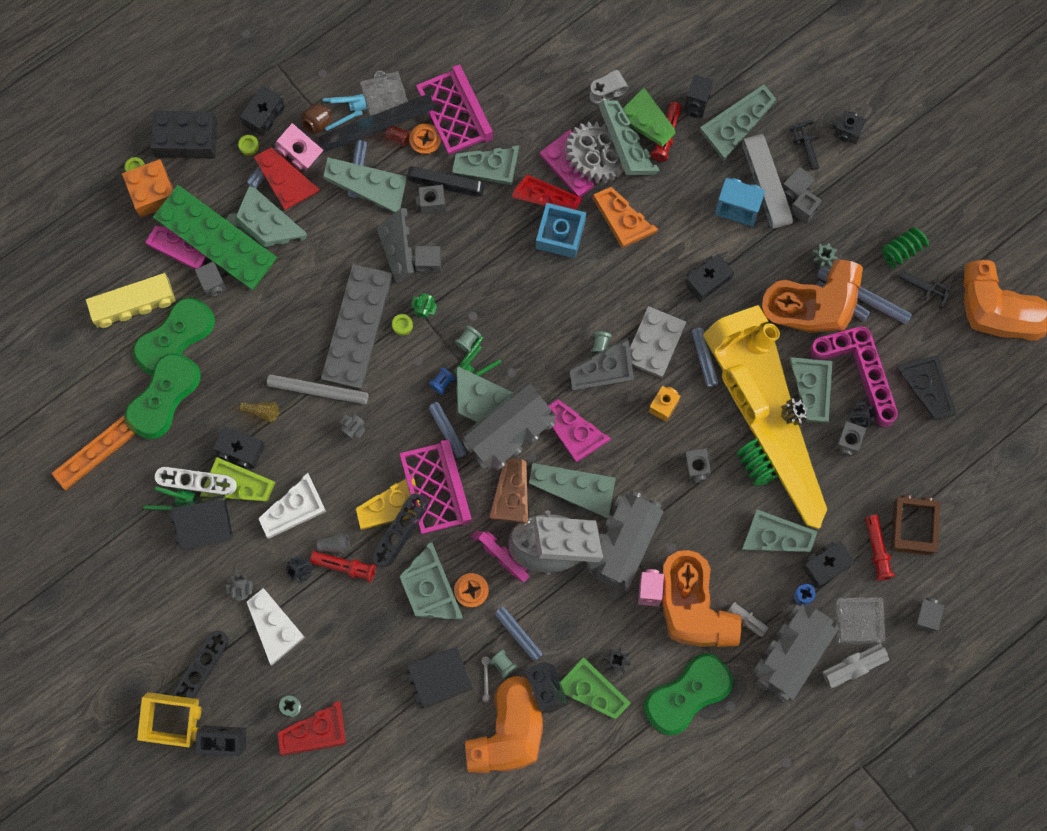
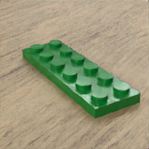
M179 185L176 186L153 216L155 220L211 261H214V263L251 290L256 288L278 259L274 254Z

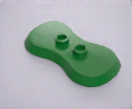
M187 297L179 300L173 305L167 318L159 327L143 334L136 340L132 349L134 361L144 372L152 375L154 366L161 357L169 353L182 354L188 346L204 339L211 333L215 325L213 312L204 302L197 298Z
M178 353L166 354L156 362L149 385L126 407L124 420L131 431L146 439H156L163 436L169 430L178 404L191 394L200 382L201 373L195 362Z
M710 653L699 654L688 662L684 671L677 679L668 684L658 686L648 693L644 701V713L648 721L660 733L669 736L679 734L689 726L693 717L700 709L719 702L728 696L733 687L732 674L725 663L717 656Z

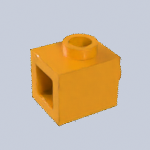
M662 386L650 405L649 413L667 422L680 400V395H678L675 389Z

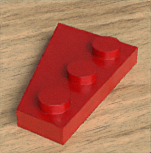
M272 147L254 157L285 211L320 192L312 182Z

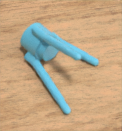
M364 95L323 98V102H348L350 111L354 110V113L326 127L325 131L335 128L356 116L363 115L362 110L367 109Z

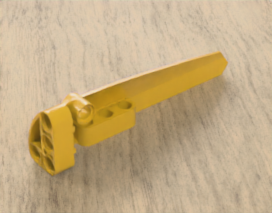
M759 305L721 318L703 334V337L723 370L722 379L753 434L758 439L760 446L763 447L764 453L767 454L768 460L771 461V465L775 468V472L779 475V479L805 524L820 529L827 507L799 424L796 426L793 423L786 424V421L781 417V406L785 405L786 401L791 398L775 341L780 336L779 329L773 324H767L768 320Z

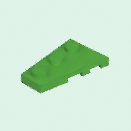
M645 88L623 108L631 122L629 126L661 147L675 134L674 127Z
M584 657L560 682L565 695L614 719H617L631 704Z

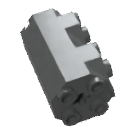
M528 381L463 433L464 438L462 441L470 453L475 451V457L484 470L488 467L489 469L495 468L498 471L505 466L506 460L509 457H516L522 452L521 445L524 442L528 441L531 444L539 438L540 432L544 429L546 431L551 429L556 424L554 420L556 415Z
M634 491L624 494L623 497L619 495L614 504L613 511L615 514L614 516L610 514L605 524L604 530L607 532L605 535L601 533L599 536L603 559L601 562H587L586 568L589 569V574L593 575L595 572L598 574L596 579L617 589H620L621 585L625 586L624 591H628L664 511L660 509L662 505L654 500L646 501L642 499V495Z
M803 603L800 606L797 604L787 617L790 620L789 623L785 622L775 635L779 638L778 641L773 640L764 652L767 657L765 660L761 658L752 671L755 673L754 678L757 680L755 685L764 691L768 689L774 693L773 697L783 704L786 701L791 702L794 700L839 630L837 625L835 627L832 626L834 621L813 607L810 610L805 609L807 605Z

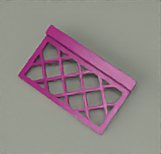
M460 64L454 66L450 72L416 85L420 96L426 95L423 89L427 87L435 88L436 90L432 97L433 102L444 105L441 114L433 110L428 113L448 155L479 142L485 141L486 143L493 140V131ZM449 78L454 83L451 89L441 86L442 82ZM439 90L449 93L446 101L436 98ZM452 95L461 98L462 101L459 106L449 103ZM447 107L457 110L454 118L444 115ZM460 111L469 114L468 123L457 120ZM442 119L452 122L449 130L440 127ZM455 123L466 127L463 135L452 132ZM470 128L477 131L479 136L471 139L466 137V133ZM450 136L461 139L459 144L450 148L448 143Z
M449 439L441 441L440 444L399 454L410 495L415 494V491H417L418 494L431 499L426 512L418 523L421 535L471 523L472 518ZM437 450L439 459L436 464L425 459L428 452ZM414 456L420 459V462L414 469L407 465L405 458ZM422 462L433 467L429 476L417 471ZM435 469L444 473L445 478L441 484L431 479ZM415 474L426 480L421 489L412 484L411 480ZM428 481L439 487L434 496L423 491ZM441 489L450 494L447 504L436 498ZM415 500L416 507H420L417 500ZM434 501L444 506L440 516L428 511ZM446 509L454 512L457 520L451 522L444 520L442 516ZM426 514L437 519L434 526L424 527L423 519Z

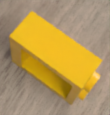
M146 693L142 697L137 740L190 747L196 741V732L199 730V728H196L197 720L201 716L199 699ZM155 702L190 707L187 735L152 731Z

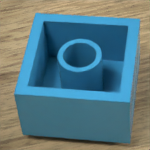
M726 178L717 203L715 215L753 227L765 190L754 184H744L736 178Z
M546 203L536 239V249L576 258L586 221V212Z

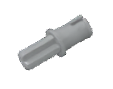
M736 602L727 611L739 614L742 627L746 626L759 637H762L768 630L765 624L752 616V612H747Z

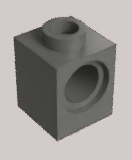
M801 167L783 184L782 188L785 197L789 201L795 202L805 189L809 191L815 182V179Z
M443 185L419 188V195H415L416 205L421 207L422 214L446 211ZM429 197L435 198L433 202L425 201Z
M805 189L794 202L791 214L807 224L819 209L822 200Z
M416 246L415 253H412L416 272L441 273L440 246Z
M214 261L195 269L207 297L218 296L226 290V286Z
M846 421L842 427L835 449L839 450V453L844 456H856L866 428ZM845 437H852L855 444H848L845 441Z
M707 448L686 451L684 460L688 481L694 480L695 483L706 481V478H709L711 474ZM696 462L702 464L703 470H694L692 464Z
M932 598L920 601L913 627L931 633L937 632L945 605L939 604L938 600Z

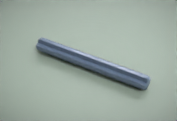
M822 267L817 277L827 282L826 278L830 270ZM860 286L858 291L859 300L904 324L909 322L912 316L910 312Z

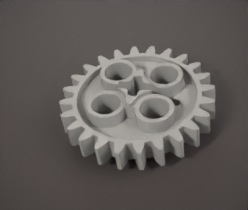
M590 122L586 126L580 124L579 128L575 127L573 132L569 134L565 143L566 148L564 152L568 153L565 159L571 160L569 167H576L574 173L581 172L580 178L586 175L589 182L592 178H595L596 183L600 179L606 183L608 179L613 181L615 177H619L624 172L605 123L602 127H599L598 122L594 126Z

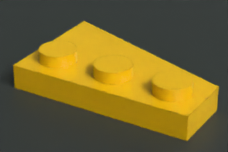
M413 477L411 481L412 484L416 486L415 479ZM406 479L398 484H394L387 491L356 508L361 530L393 523L401 508L410 497ZM404 516L402 520L409 519L410 517Z

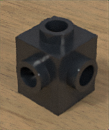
M844 111L842 117L837 116L833 128L836 129L834 136L842 142H850L856 145L867 119L859 117L854 112Z

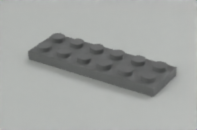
M352 265L321 381L362 390L392 281V273Z

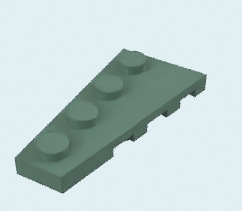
M763 84L700 127V132L724 161L772 107L776 98Z
M614 100L601 101L598 105L625 174L655 175L660 170L657 165L653 166L649 160L651 155L648 150H643L638 142L640 140L639 135L629 127L631 122L619 102Z
M327 158L323 175L324 180L346 191L349 190L357 194L358 197L365 198L375 203L376 206L391 211L392 214L401 208L407 176Z
M533 463L529 485L552 496H557L570 504L584 508L588 512H593L607 520L616 478Z

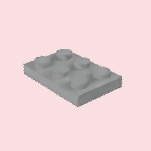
M648 306L630 347L632 366L663 378L684 330L686 321Z
M538 516L534 518L533 525L540 559L601 562L603 559L596 521Z

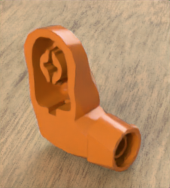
M834 260L826 278L827 283L823 287L803 285L789 280L777 281L767 289L763 296L762 308L765 316L773 323L809 333L843 331L849 324L857 305L863 267L852 261Z
M978 260L965 265L963 285L965 288L964 306L972 329L998 337L1022 338L1036 341L1046 336V300L1038 296L1020 295L1009 290L1002 291L998 286L999 280L993 261Z
M690 550L677 551L668 556L663 565L662 607L671 640L699 647L739 646L741 616L720 610L715 612L710 609L708 587L711 569L708 561L699 553Z
M514 676L508 678L496 688L494 695L497 713L496 734L488 739L487 736L465 741L468 773L508 772L523 769L537 762L543 734V717L529 680L526 677Z

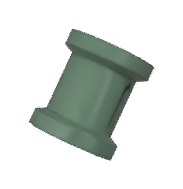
M466 325L464 327L465 331L454 343L460 349L469 353L471 351L470 347L477 338L481 337V334L473 327Z
M594 332V346L590 353L595 355L607 349L612 335L607 332Z
M504 650L500 651L489 661L491 665H494L499 670L503 679L518 667L507 658Z
M285 696L281 699L279 708L286 716L295 717L300 713L301 703L293 696ZM288 702L295 703L293 711L286 710Z

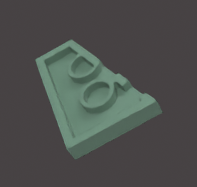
M519 145L508 149L495 148L492 151L458 153L455 156L452 175L512 185Z
M791 357L790 363L800 400L807 407L806 422L827 424L829 422L832 361Z
M756 510L742 550L810 552L817 531Z

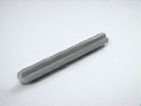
M268 375L267 386L364 405L367 404L369 398L368 393L275 375Z

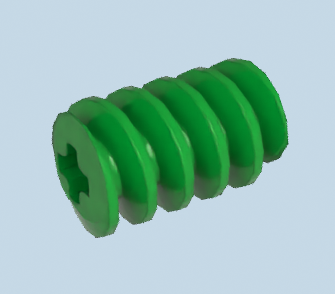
M911 227L908 231L902 233L901 236H897L895 240H891L889 244L882 246V254L886 263L895 269L897 268L896 263L901 265L903 264V259L908 261L910 259L909 254L914 257L916 251L921 252L923 247H929V242L923 232L916 227Z
M758 439L746 443L736 453L737 457H743L740 461L742 465L748 464L745 467V471L751 472L749 475L750 479H756L753 482L755 487L765 485L779 476L771 475L775 468H767L771 463L770 460L763 461L767 454H759L763 447H755Z

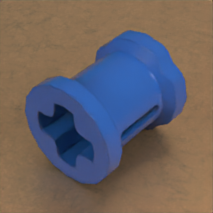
M441 367L437 377L428 384L437 393L443 395L445 388L451 381L454 382L456 378L448 370Z
M804 584L796 589L793 596L798 605L802 603L809 605L814 600L816 593L813 586ZM803 591L808 592L806 599L802 598Z

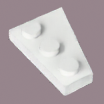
M307 473L295 487L293 486L281 500L277 501L259 518L268 539L326 512L309 474Z
M264 588L247 601L266 655L272 666L305 637Z

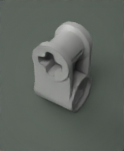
M614 70L591 83L590 101L598 105L603 100L619 97L627 92L629 86L618 70Z

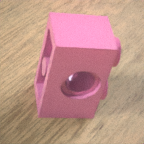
M293 123L274 144L277 147L278 153L284 157L288 156L292 160L291 163L298 170L303 169L304 171L311 166L323 151ZM292 146H301L302 153H295Z
M653 569L642 572L639 582L638 605L659 607L662 601L664 574H659L658 570Z

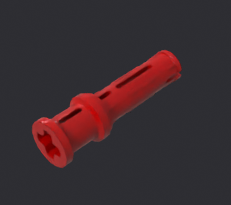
M677 102L669 104L666 115L674 129L682 109V105ZM672 137L663 147L656 143L654 150L651 151V158L656 161L666 162L668 160L667 153L669 147L673 144Z
M871 515L870 518L865 517L874 554L872 563L875 564L877 572L876 581L892 579L895 577V573H892L891 556L886 553L879 516Z
M313 551L310 559L311 564L348 573L350 578L359 577L366 579L369 583L373 581L376 571V564H364L359 562L358 559L349 561L317 551ZM324 560L331 561V562H335V563H338V564H340V565L333 564V563H329V562H325Z

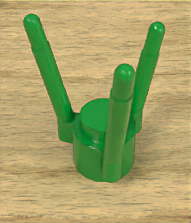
M483 336L477 339L471 347V351L467 353L457 367L471 373L475 370L470 363L482 348L479 344ZM497 360L481 369L475 375L480 376L499 365L501 360Z
M157 486L155 487L156 491L175 497L176 504L194 501L196 497L192 490L175 488L179 490L176 493ZM144 505L143 509L172 510L173 506Z

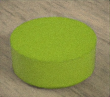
M245 135L240 138L238 147L243 155L252 156L258 152L259 143L256 137Z
M130 158L125 163V171L133 170L145 164L140 158Z
M399 314L393 318L392 328L396 334L404 336L412 331L413 323L408 315Z

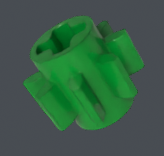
M420 293L419 298L414 296L411 302V308L414 309L413 313L421 318H428L429 314L434 315L437 308L436 303H434V297L425 293Z

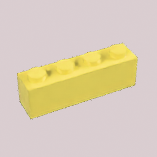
M163 273L88 298L86 302L96 327L106 328L114 322L130 320L132 316L137 314H148L152 309L158 307L166 308L171 303L176 302L170 281L166 274Z

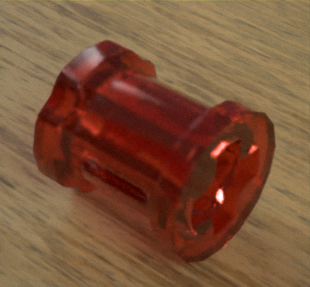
M393 125L388 127L385 139L394 140L400 143V146L405 147L409 141L411 130H404Z

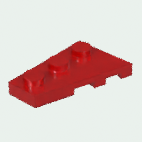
M528 174L512 194L513 198L544 206H546V203L574 210L579 207L582 200L581 197Z
M340 700L331 707L316 712L315 715L308 719L301 720L278 732L280 755L285 756L346 745Z

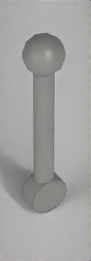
M483 657L481 661L484 665V695L482 700L487 703L491 699L490 695H488V665L490 664V659Z

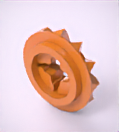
M420 124L410 133V145L414 151L419 152L421 155L427 153L430 155L433 151H437L441 144V138L435 126L431 124ZM428 133L429 140L431 141H427L423 146L421 138L424 139Z
M475 573L461 576L454 588L456 599L466 607H477L484 603L489 591L486 580ZM468 582H470L473 588H480L475 591V599L472 598L470 593H464L468 590Z

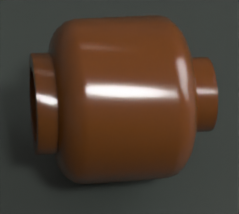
M315 103L302 114V125L310 133L318 134L331 123V112L325 105L322 106Z

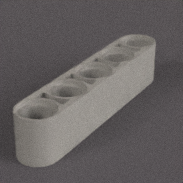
M759 134L742 139L744 153L755 185L765 190L762 205L771 229L792 224V214L764 135Z

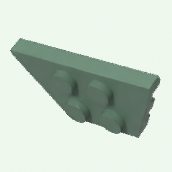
M251 185L249 186L236 216L235 222L264 247L289 243L291 239L299 238L300 241L306 239L307 233L256 188Z
M460 367L456 368L457 413L478 422L513 394V392Z
M431 542L419 557H416L411 566L400 575V579L416 617L462 620V614Z

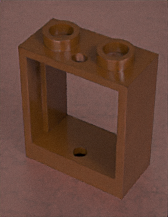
M901 495L898 497L893 505L891 551L934 556L938 552L941 502L934 501V498L923 497L921 500L913 499L911 495ZM903 506L932 509L930 543L901 540Z

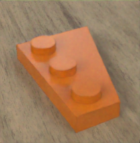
M612 187L593 195L594 202L621 248L657 233L658 229L654 225L651 226L640 212L637 213L631 208L629 202Z

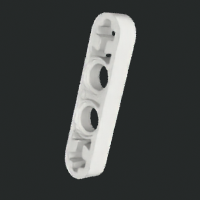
M161 467L155 473L156 482L165 487L221 495H230L234 493L237 487L236 481L226 475L170 467ZM167 471L168 475L175 476V480L162 479V474L165 475ZM184 474L190 475L191 480L188 485L181 483V477ZM204 477H209L211 480V484L207 488L201 486V480ZM226 480L230 484V488L227 487L226 489L216 486V482L226 483Z

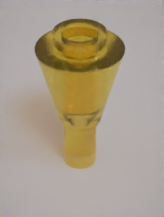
M242 402L240 405L241 411L252 412L271 423L278 418L280 412L276 402L257 404Z

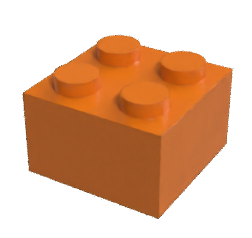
M161 159L122 173L140 218L157 212L173 191Z

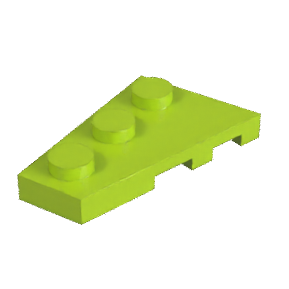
M218 457L210 472L232 477L236 481L237 487L234 493L225 495L228 499L268 501L276 483ZM209 477L204 485V488L209 487L211 484V480ZM227 480L226 483L216 482V486H220L225 489L227 487L230 488V484L227 483ZM201 492V495H200V496H202V497H216V496H222V495H221V494Z

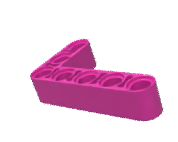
M857 327L817 338L810 348V355L814 360H827L853 353L870 406H873L876 411V423L880 427L891 426L897 418L898 412L871 332L866 327ZM860 335L865 341L859 342L855 336ZM836 341L844 342L845 347L837 346ZM816 346H822L825 352H818ZM862 355H869L871 361H865L862 358ZM868 374H875L878 380H871ZM875 393H881L884 396V400L877 399ZM882 412L889 413L891 419H884L882 416Z

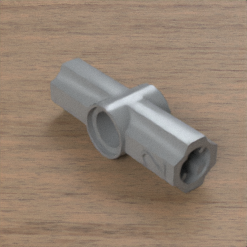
M881 644L875 645L862 653L853 654L842 660L841 663L823 671L824 680L830 689L835 688L889 661L888 654Z

